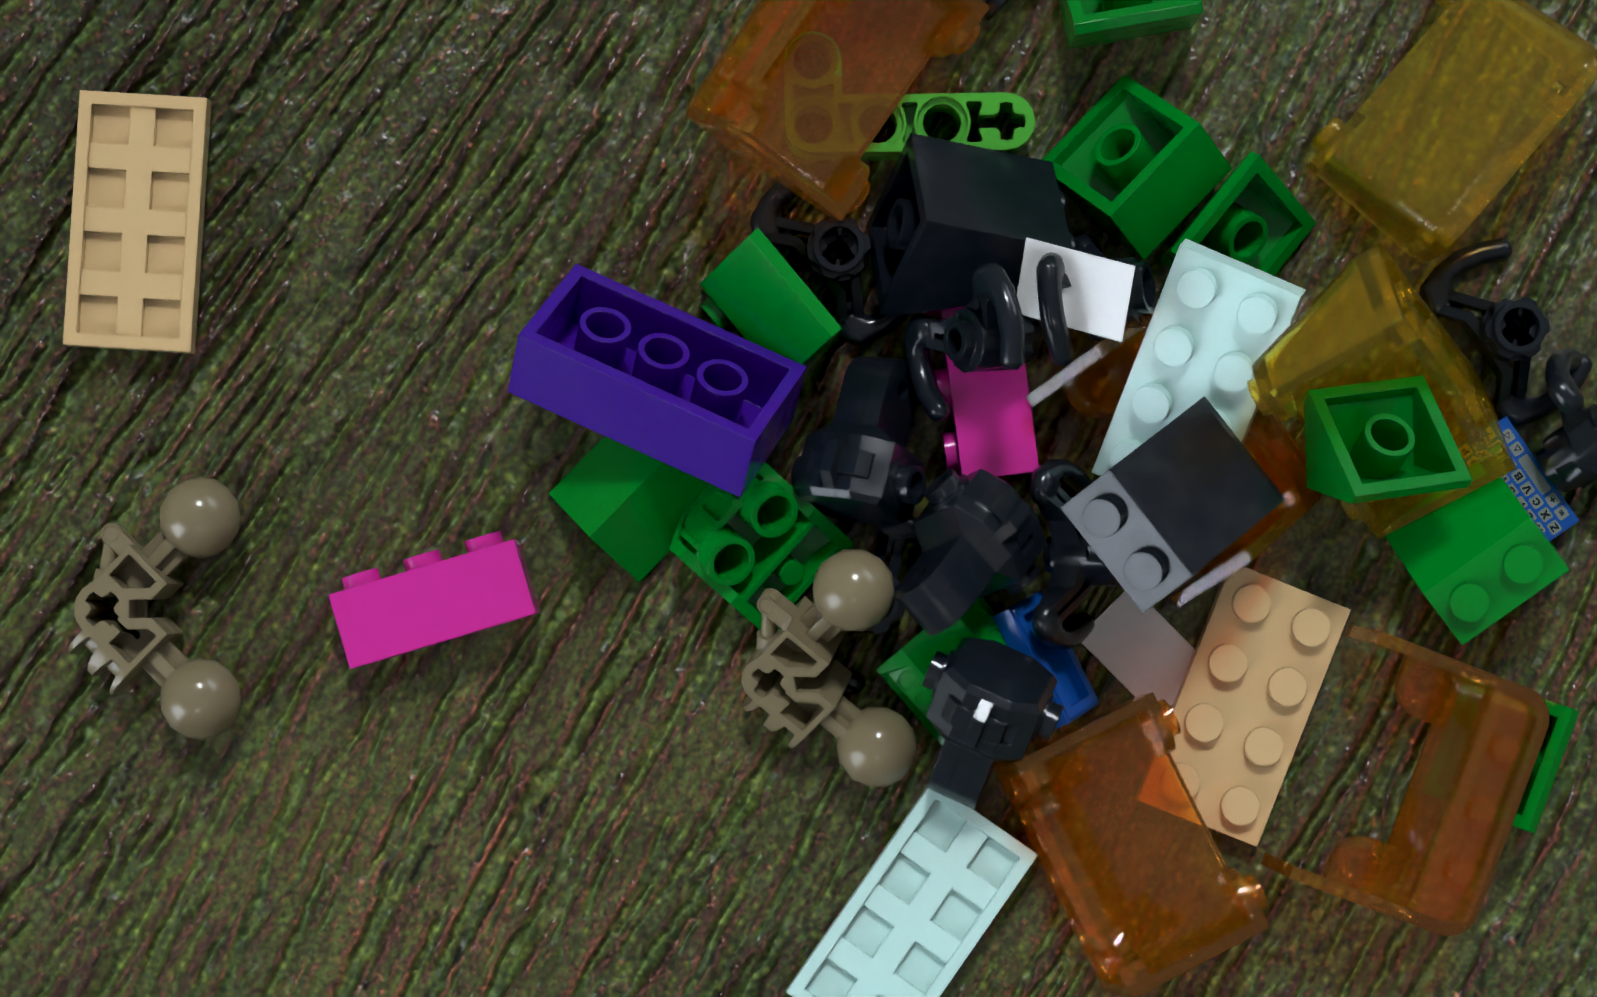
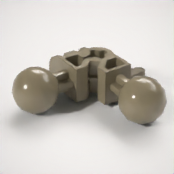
M196 477L182 481L168 492L160 507L161 531L146 546L140 545L121 524L108 523L103 526L100 533L101 539L104 542L100 568H95L93 582L82 588L76 597L74 614L82 630L71 642L67 651L70 654H74L88 648L93 655L88 663L87 671L93 677L109 670L115 675L109 692L113 697L127 690L147 672L162 687L160 694L161 711L169 726L184 737L203 740L217 737L230 728L237 717L241 704L238 682L231 671L217 661L204 658L188 660L174 645L184 632L169 617H148V600L170 599L184 584L173 572L188 557L201 559L217 555L229 547L240 528V508L229 488L215 479ZM105 598H118L119 601L114 607L115 613L119 616L117 620H106L104 618L109 611V607L104 601ZM136 632L140 634L139 639L134 636Z
M843 549L821 563L815 573L812 588L814 603L804 596L794 605L778 590L773 588H767L762 592L757 601V608L761 612V629L757 631L756 649L742 672L741 683L745 693L748 695L742 704V709L746 712L758 707L764 709L769 715L763 726L769 731H777L786 727L793 733L788 743L790 748L797 746L820 724L838 739L837 752L839 764L851 779L865 786L887 787L903 779L915 763L917 749L915 731L901 714L889 708L866 707L860 710L846 699L842 694L853 673L838 660L832 658L846 631H865L880 623L887 616L893 606L892 572L877 556L865 550Z

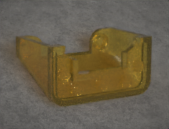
M1435 0L1443 10L1430 28L1345 123L1335 115L1310 143L1318 153L1307 164V167L1419 265L1440 256L1460 237L1597 80V49L1591 43L1525 0Z
M1379 243L1354 256L1252 365L1254 378L1247 381V386L1259 410L1265 416L1274 412L1282 421L1296 416L1304 427V400L1308 390L1424 375L1473 480L1467 488L1354 504L1340 500L1349 518L1353 522L1363 519L1378 539L1516 469L1490 397L1477 372L1385 248Z

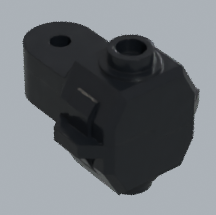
M867 356L854 358L848 365L844 375L833 422L807 435L802 456H799L793 464L791 482L793 490L799 498L810 502L826 516L861 523L880 525L902 524L912 518L914 506L922 501L923 493L926 489V475L923 470L925 464L906 447L918 402L910 381L906 359Z
M949 469L935 478L923 493L929 502L914 522L922 554L896 587L894 597L930 636L946 630L958 621L970 609L977 598L980 599L1004 588L1011 595L1016 594L1026 588L1040 572V569L1034 562L1047 544L1039 518L1009 483L984 469L959 476L953 469Z
M962 638L956 650L952 649L949 655L937 650L927 670L922 686L933 691L931 696L933 699L926 717L944 737L945 741L927 788L975 809L997 761L1022 760L1030 743H1034L1036 738L1049 742L1064 709V706L1053 701L1055 697L1053 692L1058 682L1054 675L1035 658L994 640Z

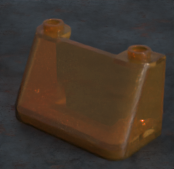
M760 0L696 91L689 104L687 117L709 135L831 218L842 221L846 214L853 212L863 203L869 193L870 183L867 181L870 174L869 166L860 159L930 57L941 58L952 53L959 55L965 52L978 37L981 28L979 22L990 7L982 0Z
M1153 692L1141 694L1052 736L1049 742L1043 740L1028 747L1022 760H1003L995 765L1002 788L1033 850L1038 854L1037 858L1091 967L1108 992L1122 997H1139L1270 927L1262 912L1268 908V902L1261 886L1252 874L1248 873L1242 877L1236 869L1226 866L1170 754L1176 749L1174 736L1181 733L1180 725L1170 705L1164 699L1157 701Z

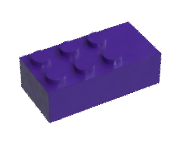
M575 264L519 333L508 392L741 498L792 423L807 366Z

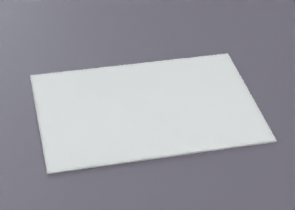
M1026 237L1017 290V298L1022 315L1041 320L1036 267L1043 255L1050 252L1056 253L1064 262L1065 274H1067L1072 286L1062 289L1067 327L1122 342L1136 266Z
M1126 591L1095 620L1093 631L1082 642L1156 719L1174 703L1195 650L1153 607L1142 613Z

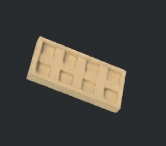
M80 90L63 345L195 354L212 101L208 98Z
M1229 562L1136 798L1257 847L1351 609L1234 562Z

